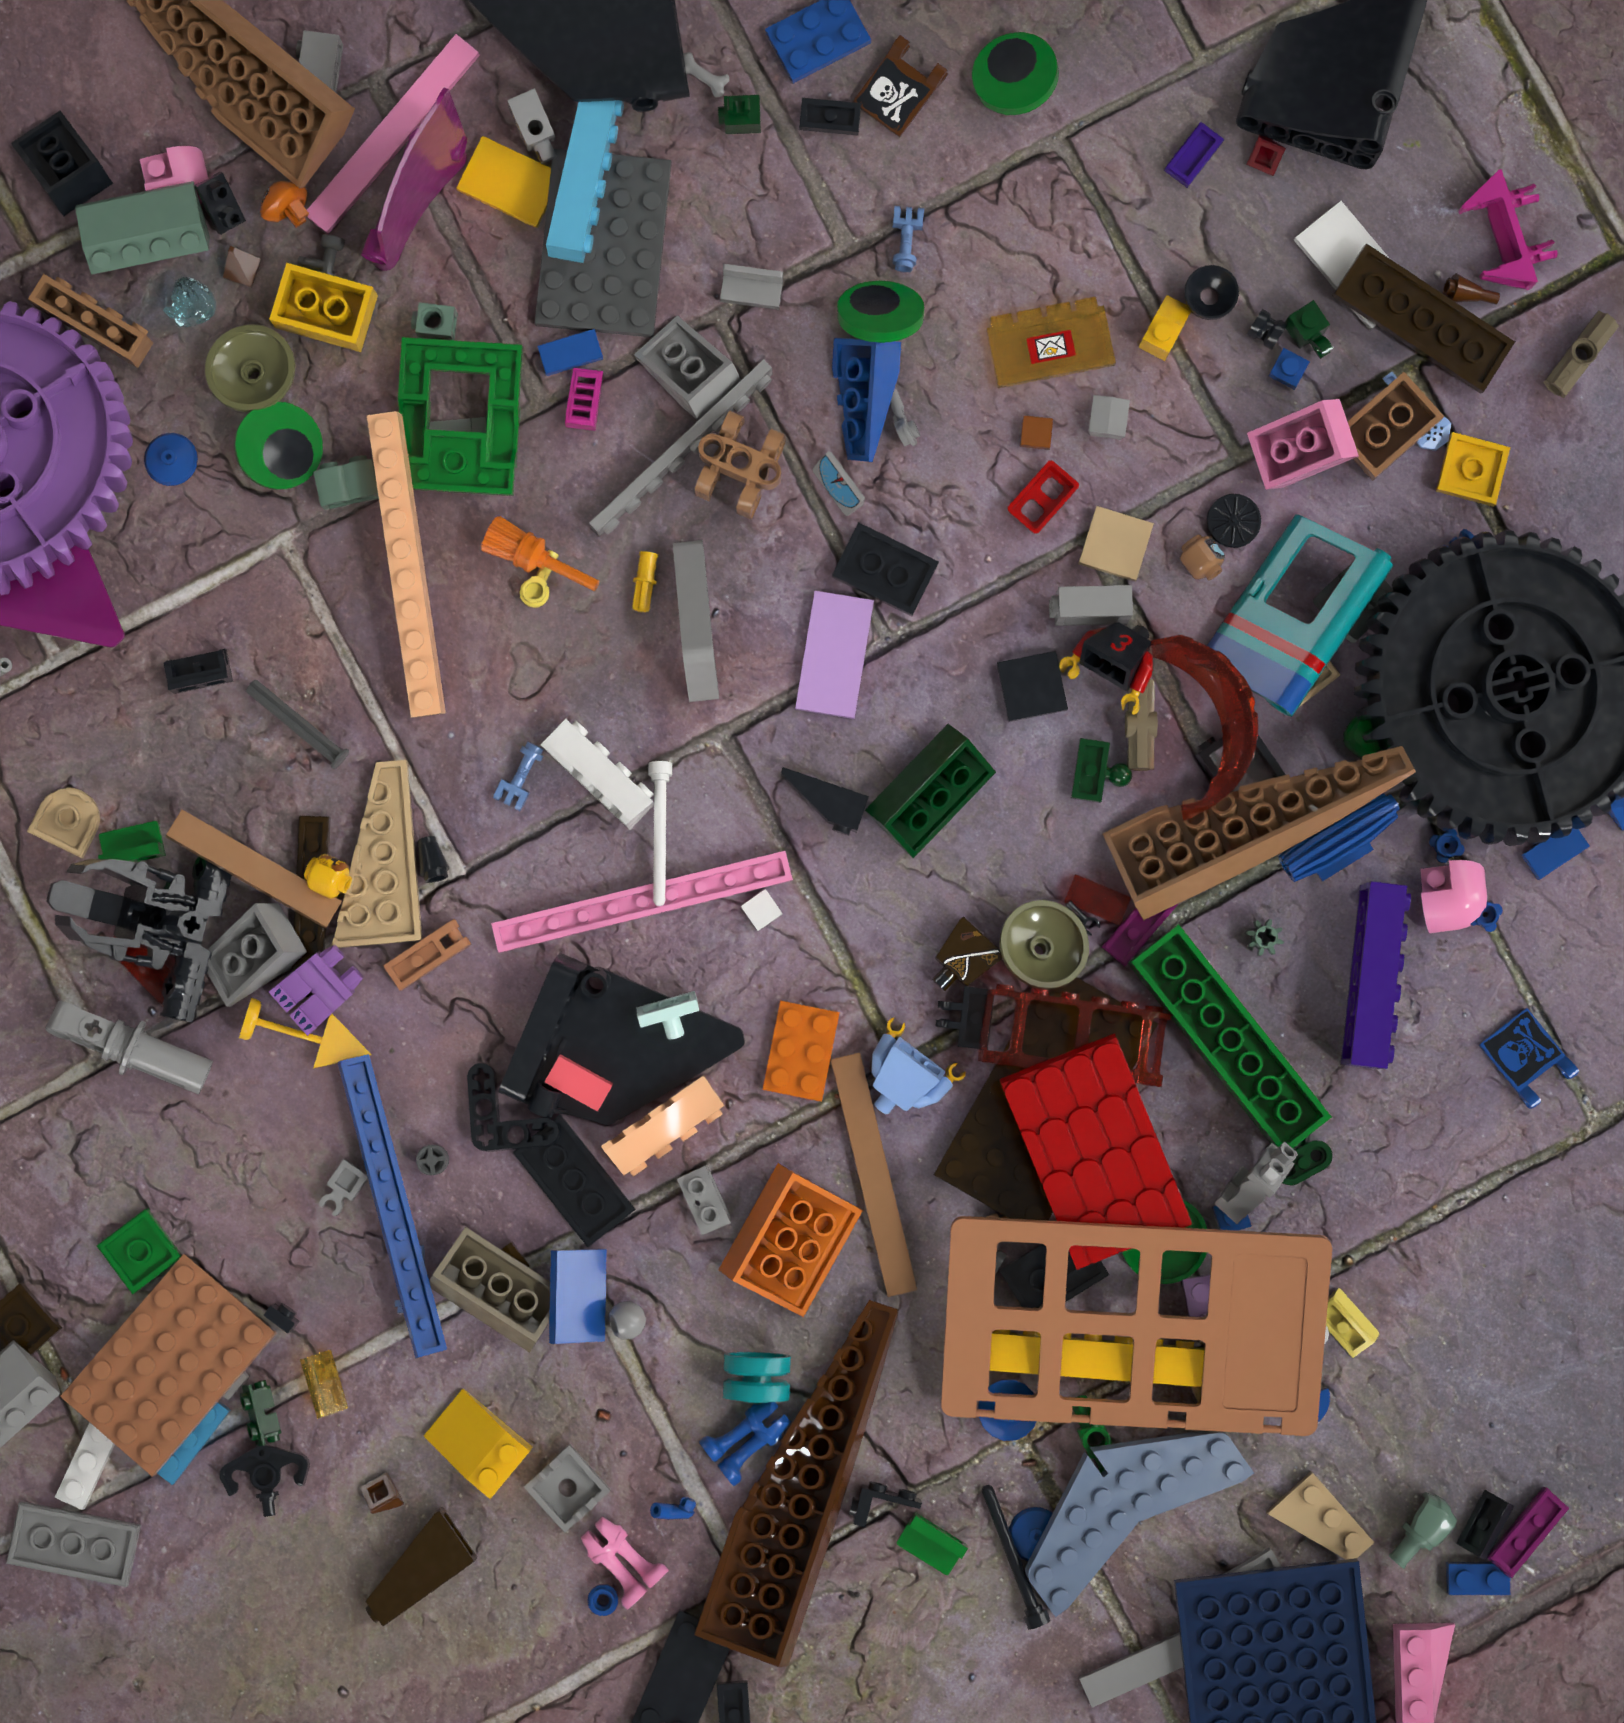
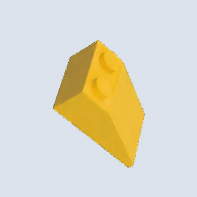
M464 1388L424 1435L472 1485L489 1499L493 1497L533 1448Z

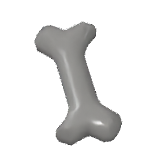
M691 52L683 53L686 74H691L711 88L714 97H722L725 93L724 86L729 82V75H713L695 62Z

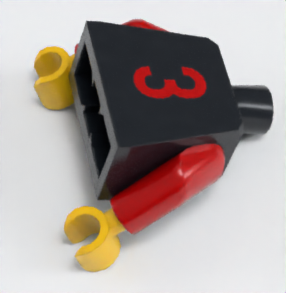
M1115 622L1106 628L1089 630L1072 650L1074 653L1072 657L1061 659L1059 663L1060 670L1063 673L1067 667L1073 666L1068 672L1069 679H1075L1080 672L1079 662L1082 666L1125 691L1131 688V693L1122 697L1121 706L1122 710H1124L1127 702H1135L1136 704L1132 710V715H1135L1140 709L1138 697L1140 693H1144L1153 672V656L1149 652L1151 642L1148 639L1149 632L1144 626L1137 625L1130 629L1120 622Z

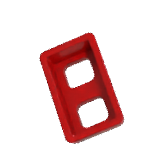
M1050 460L1008 506V511L1032 533L1037 534L1079 488V483L1054 461ZM1048 478H1053L1063 487L1062 493L1056 499L1049 498L1041 490V486ZM1029 500L1035 501L1044 510V513L1035 522L1028 519L1021 512L1022 507Z

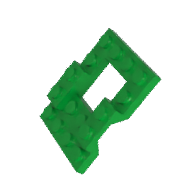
M402 337L398 408L399 413L403 417L413 490L514 496L520 422L519 402L523 355L522 345ZM431 371L490 375L486 433L429 429Z

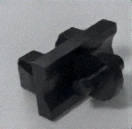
M219 171L211 178L194 185L218 234L222 235L246 221L223 172Z

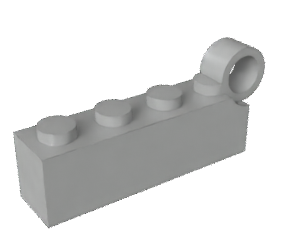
M304 30L303 38L298 40L296 46V57L299 58V63L336 93L343 52V43L340 36Z

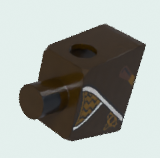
M962 917L935 957L943 968L932 980L944 991L956 979L964 986H968L1003 959L1001 951L965 917Z

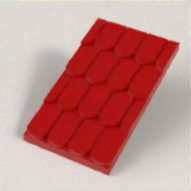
M1115 1033L1000 1079L1010 1108L1057 1221L1179 1228L1192 1225ZM1073 1245L1069 1248V1252L1078 1270L1131 1248Z

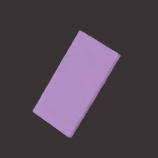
M814 591L795 710L855 719L874 600Z

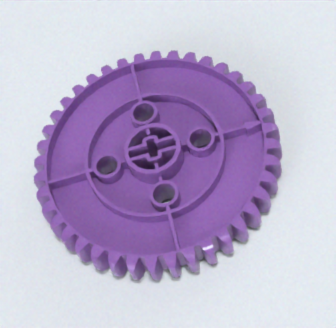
M11 301L4 304L0 311V492L7 488H14L9 495L0 497L1 596L9 594L11 589L10 581L17 579L20 585L26 589L33 585L32 573L39 571L47 579L54 576L55 570L52 562L57 559L65 565L69 566L75 559L70 549L74 545L84 550H88L93 545L87 532L89 529L103 532L108 526L101 511L108 513L116 512L119 503L113 492L119 493L126 489L127 480L122 471L131 468L132 459L127 449L133 443L132 434L127 427L130 424V415L123 404L124 396L119 385L114 382V376L110 367L105 362H101L95 347L90 344L85 345L81 334L76 330L66 331L62 321L58 318L51 317L45 321L41 311L33 307L22 314L18 304ZM31 410L27 416L16 418L19 413Z

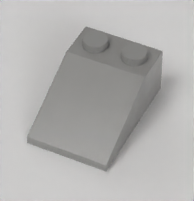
M678 315L634 354L635 358L697 421L741 381L733 362Z
M255 903L208 949L212 952L211 960H208L207 967L209 968L207 974L225 1005L231 1007L289 970L307 953V950L279 903Z

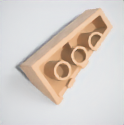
M703 1075L671 1097L666 1103L655 1108L644 1116L643 1119L632 1124L618 1134L617 1137L607 1141L601 1147L623 1176L630 1172L634 1177L648 1167L645 1161L655 1155L659 1159L671 1151L673 1148L670 1143L679 1137L684 1142L698 1132L695 1126L703 1120L710 1124L723 1114L720 1109L725 1105Z

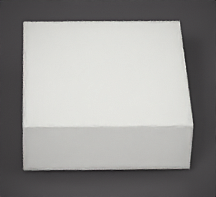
M766 889L741 906L757 931L783 914Z

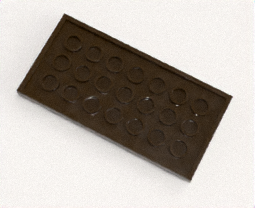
M1077 977L1069 984L1057 989H1037L933 1175L1010 1219L1049 1220L1053 1213L1010 1108L1000 1079L1114 1033L1130 1072H1132L1158 1023Z

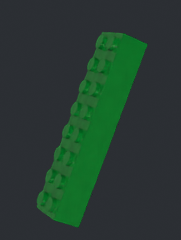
M1180 925L1174 926L1128 963L1270 1144L1273 1143L1278 1148L1283 1142H1286L1290 1147L1294 1148L1332 1118Z

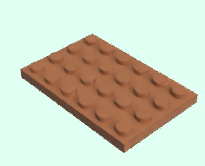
M183 1254L60 1397L148 1474L154 1477L277 1332L190 1257Z

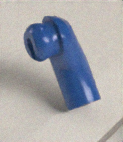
M682 1497L679 1505L656 1502L652 1504L650 1514L653 1518L689 1519L695 1513L696 1502L689 1497Z

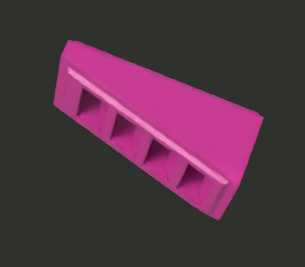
M573 368L565 417L566 427L596 431L603 371ZM579 377L595 379V384L578 383ZM577 389L593 390L594 392L593 395L577 394ZM576 400L592 402L591 406L576 405L575 403ZM574 411L589 412L590 416H574Z

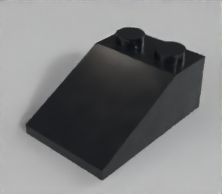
M58 111L11 143L63 217L75 210L76 205L85 203L113 184L98 159L61 111Z

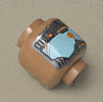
M1196 535L1182 546L1183 552L1180 560L1194 579L1198 580L1206 577L1209 581L1222 572L1223 569L1220 566L1225 560V555L1210 536L1202 537L1201 535Z

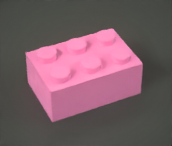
M1340 399L1322 400L1247 433L1266 490L1284 488L1359 456Z

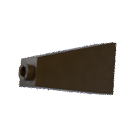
M444 1507L437 1510L365 1601L368 1604L366 1611L375 1623L379 1621L382 1626H385L477 1559V1555Z

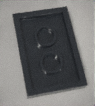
M858 522L832 574V578L912 617L939 561Z
M1044 1244L1038 1245L999 1270L1021 1307L1040 1308L1043 1304L1046 1246ZM1068 1251L1065 1302L1109 1276L1101 1261L1091 1263L1077 1270Z

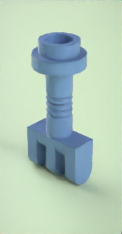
M895 206L893 228L901 229V242L899 253L893 256L892 262L895 265V270L911 272L917 260L911 254L913 230L922 231L924 208H918L917 219H912V207H906V217L901 218V206Z
M527 741L526 745L520 749L524 756L511 783L501 779L493 798L499 801L505 790L508 794L504 804L510 806L514 797L517 796L519 799L515 804V809L521 811L530 792L522 789V786L534 761H542L544 749Z

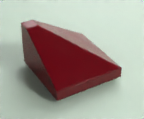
M1259 135L1246 165L1274 176L1286 148L1272 139Z

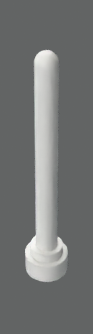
M652 761L648 763V776L651 777V782H654L653 902L656 906H662L665 903L666 783L669 782V777L672 776V763L668 761Z

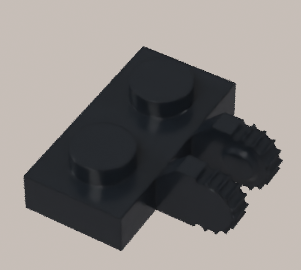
M964 986L962 1003L938 1001L937 1008L947 1011L960 1010L961 1018L960 1022H953L948 1019L936 1020L935 1027L959 1029L957 1047L988 1050L995 990Z

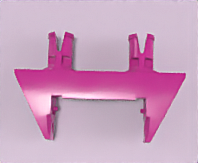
M1499 169L1461 206L1458 212L1462 214L1467 211L1487 208L1488 211L1487 216L1504 264L1494 269L1483 271L1479 275L1480 279L1530 290L1538 282L1533 264L1555 259L1558 253L1557 250L1545 251L1555 243L1552 239L1530 247L1526 245L1515 208L1539 202V194L1527 195L1536 188L1534 183L1510 191L1502 169Z

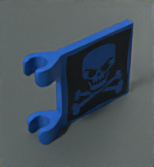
M1528 1008L1524 1009L1479 1044L1529 1109L1539 1105L1541 1099L1528 1084L1554 1064H1556L1566 1079H1571L1579 1073V1069L1562 1052Z

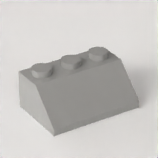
M14 1340L0 1351V1448L61 1394L56 1376Z

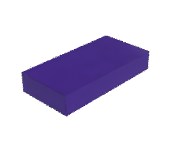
M1200 122L1167 164L1164 171L1188 188L1221 146L1224 138Z

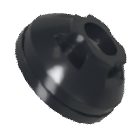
M1205 265L1195 270L1189 276L1184 289L1185 302L1190 311L1199 318L1205 320L1220 319L1229 314L1235 307L1239 297L1238 283L1227 269L1217 265ZM1205 289L1214 290L1218 295L1217 302L1213 305L1205 304L1201 300V292Z

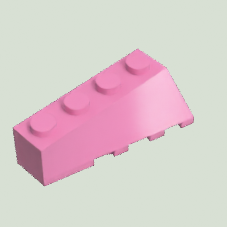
M1455 1623L1393 1624L1396 1723H1434Z

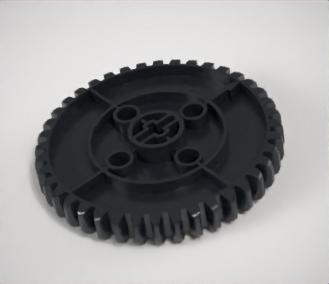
M1504 530L1495 536L1490 532H1481L1471 540L1468 537H1461L1452 541L1448 547L1440 546L1430 551L1427 559L1421 558L1409 566V574H1402L1393 580L1392 588L1394 592L1386 593L1378 600V606L1382 612L1370 616L1367 620L1368 628L1375 634L1362 638L1359 642V648L1370 655L1369 658L1355 663V671L1359 675L1366 676L1367 682L1355 686L1354 695L1359 698H1365L1368 702V706L1356 711L1357 719L1371 721L1373 727L1362 734L1364 743L1378 742L1380 749L1376 752L1403 746L1416 772L1402 781L1405 786L1400 791L1399 798L1404 803L1420 799L1421 801L1417 807V814L1420 817L1427 818L1438 814V828L1446 831L1458 826L1459 837L1466 840L1479 836L1482 843L1487 845L1497 844L1503 840L1505 845L1517 846L1522 845L1526 840L1530 844L1546 842L1549 837L1555 839L1568 836L1572 829L1588 827L1592 823L1593 816L1606 815L1611 810V801L1624 798V593L1617 595L1614 592L1619 585V578L1615 574L1602 579L1598 576L1602 569L1600 561L1592 559L1580 564L1582 550L1574 546L1561 552V542L1554 537L1540 543L1537 533L1527 532L1519 537L1512 530ZM1489 620L1496 623L1499 628L1498 639H1495L1488 630ZM1562 664L1570 672L1569 683H1566L1560 674ZM1510 665L1513 666V668L1493 675L1494 671L1508 667ZM1522 680L1525 681L1527 687L1520 691L1494 696L1492 692L1494 687ZM1449 692L1453 693L1459 701L1457 713L1451 710L1448 705L1447 697ZM1525 702L1524 706L1509 711L1505 710L1506 708ZM1521 737L1527 739L1530 744L1531 752L1529 757L1521 751Z

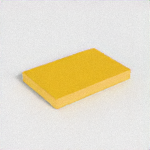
M482 136L456 189L467 196L538 228L547 209L551 168Z

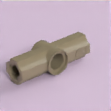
M1597 311L1543 382L1550 392L1562 398L1566 397L1619 327L1613 317L1607 313ZM1575 349L1584 350L1587 360L1579 359L1576 356Z
M1154 679L1149 680L1144 693H1140L1138 697L1140 704L1138 713L1132 715L1133 707L1136 704L1132 701L1128 702V711L1125 713V738H1128L1127 765L1133 771L1154 770V738L1157 737L1158 727L1157 712L1154 711ZM1131 688L1128 689V694L1131 693Z

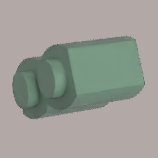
M366 455L352 457L349 459V463L339 466L337 462L324 463L320 465V470L313 472L320 505L324 510L379 498L373 459H367Z

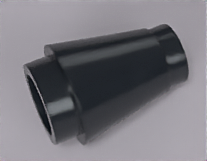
M435 836L419 839L420 876L424 877L425 883H435L448 878L447 871L450 868L436 842Z

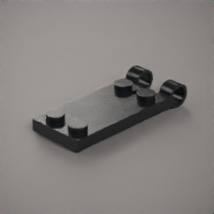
M679 1609L631 1723H699L730 1650L727 1647L695 1636L700 1620L699 1617Z

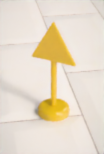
M254 998L250 1000L239 1035L240 1039L249 1040L257 1025L318 1043L320 1047L313 1069L336 1064L339 1061L367 1054L369 1056L372 1055L333 1014L328 1018L323 1037L311 1033L307 1036L301 1030L258 1018L262 1004Z

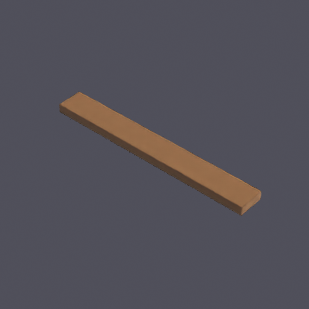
M855 1053L831 1059L887 1297L916 1291L917 1286L861 1054Z

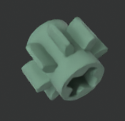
M1268 919L1265 926H1261L1258 920L1254 921L1256 929L1245 932L1247 936H1251V942L1248 943L1247 948L1255 946L1258 949L1257 956H1261L1264 949H1267L1271 955L1275 954L1273 946L1284 943V941L1278 939L1277 934L1282 931V927L1276 929L1271 927L1272 919ZM1266 930L1267 936L1271 938V942L1262 945V939L1258 938V934Z

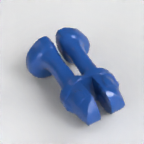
M776 1402L753 1404L745 1411L746 1418L731 1431L717 1438L705 1436L699 1441V1444L709 1457L716 1462L731 1446L750 1432H754V1435L744 1445L717 1464L733 1486H736L741 1481L740 1469L743 1463L767 1443L770 1446L775 1445L781 1440L782 1433L791 1421L785 1414L771 1421V1424L767 1427L762 1423L765 1418H768L779 1407Z

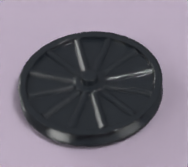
M1227 494L1217 499L1211 506L1207 515V527L1213 539L1225 547L1239 548L1249 544L1259 533L1261 514L1257 505L1250 498L1241 494Z

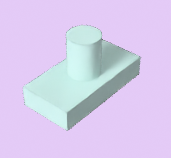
M695 991L637 1007V1018L640 1027L662 1022L667 1039L679 1038L684 1035L679 1016L699 1011Z

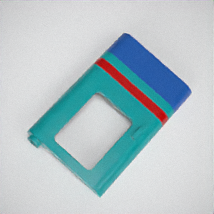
M1296 514L1195 663L1199 666H1205L1260 695L1276 710L1292 717L1393 568V564L1390 562L1391 556L1379 548L1373 551L1312 520ZM1316 537L1355 556V560L1314 621L1306 624L1266 604V600L1307 539Z

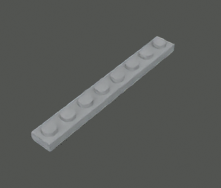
M763 359L589 522L591 529L599 537L604 532L607 535L610 534L620 524L618 519L625 512L631 514L642 503L641 497L647 492L650 494L655 492L663 484L662 478L669 471L675 473L685 463L683 458L689 452L693 451L696 453L699 451L698 446L702 437L710 434L713 430L716 433L721 430L729 411L733 412L736 410L740 412L750 402L748 397L754 391L758 390L761 392L772 381L770 378L772 376V367Z

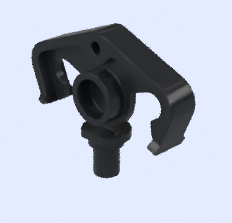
M270 1445L257 1446L224 1465L220 1470L219 1477L228 1495L232 1496L239 1490L238 1482H235L232 1478L233 1472L236 1470L248 1472L252 1485L261 1491V1493L256 1494V1498H259V1501L262 1502L263 1517L276 1515L274 1500L279 1495V1491H273V1489L281 1480V1468L290 1463H295L298 1466V1472L293 1476L294 1482L299 1486H305L310 1461L307 1456Z

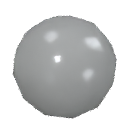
M632 1301L620 1302L609 1312L611 1329L614 1335L622 1340L634 1339L645 1328L646 1317L644 1311Z

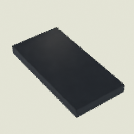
M560 1114L553 1120L557 1122L561 1130L558 1142L547 1147L516 1149L513 1151V1154L584 1244L590 1247L635 1211L636 1208ZM546 1125L543 1130H540L535 1135H541L545 1140H549L548 1136L549 1134H554V1129ZM533 1137L530 1138V1142H534Z

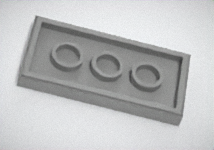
M21 1501L18 1504L6 1564L127 1587L130 1582L141 1525Z

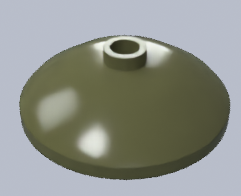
M243 325L227 331L212 345L206 358L205 376L210 390L222 404L237 411L250 412L270 407L286 395L295 376V358L287 341L276 331L261 325ZM259 372L258 378L250 379L252 373Z
M1036 900L1019 906L1008 916L1000 933V951L1005 965L1018 980L1037 989H1057L1072 982L1084 969L1089 955V939L1084 925L1070 909L1053 901ZM1035 946L1041 947L1043 954L1036 953Z

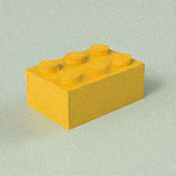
M286 263L269 320L276 329L361 352L378 295L372 286Z

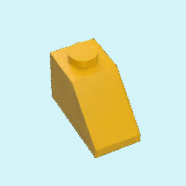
M1166 295L1139 348L1165 361L1191 313L1187 305Z

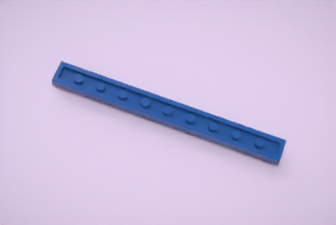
M367 1054L339 1061L338 1067L415 1359L447 1350L445 1338L370 1056Z

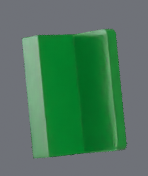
M157 821L99 834L103 854L98 855V859L135 862L166 856L159 822Z
M916 1512L913 1513L897 1540L898 1546L944 1575L950 1574L958 1559H962L968 1550L966 1543Z

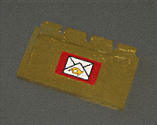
M1096 296L1075 300L1076 311L1073 312L1070 302L1046 306L1047 317H1042L1040 307L1016 312L1018 320L1016 323H1013L1011 313L990 317L992 327L987 328L986 332L998 389L1115 366L1116 361L1104 305L1098 306Z

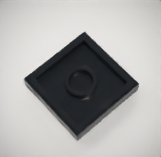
M1056 651L997 662L1008 722L1068 710Z

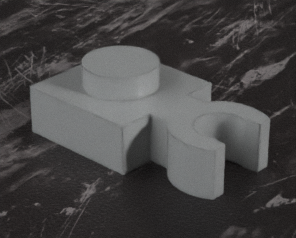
M343 1159L326 1184L333 1191L331 1194L321 1198L319 1206L324 1207L328 1200H333L336 1203V1209L332 1215H339L344 1207V1198L350 1201L355 1199L368 1180L367 1173L348 1160Z

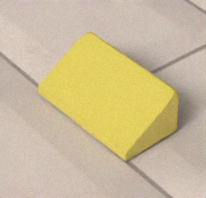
M1340 1288L1328 1296L1326 1320L1328 1331L1348 1354L1354 1358L1376 1341L1379 1332Z

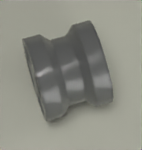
M428 1145L418 1152L416 1164L422 1173L437 1175L447 1168L449 1155L439 1145Z

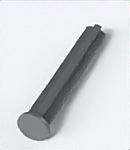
M258 680L252 681L247 687L246 692L332 762L331 767L333 769H336L343 763L349 754L348 749H340Z

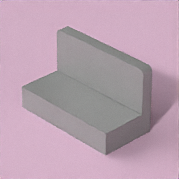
M724 264L720 302L779 310L783 272Z

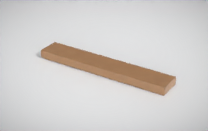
M182 809L165 836L325 929L342 902L337 898L330 899L310 890L306 880Z

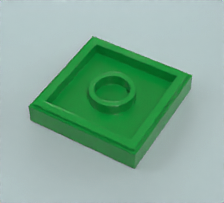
M148 1208L144 1209L97 1245L132 1295L174 1265L182 1256Z

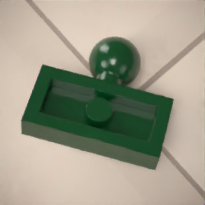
M1079 739L1071 799L1101 803L1105 779H1109L1116 787H1124L1130 783L1132 771L1128 765L1117 763L1112 767H1107L1110 742Z

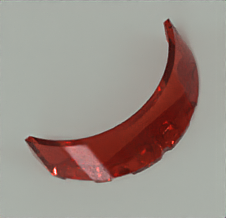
M1176 635L1151 640L1153 658L1163 660L1182 669L1204 688L1218 712L1223 733L1221 763L1217 775L1210 783L1208 792L1201 801L1181 805L1183 821H1186L1222 801L1242 780L1251 764L1257 745L1258 714L1254 710L1255 699L1248 682L1230 662V659L1220 651H1215L1200 642L1194 641L1191 637Z

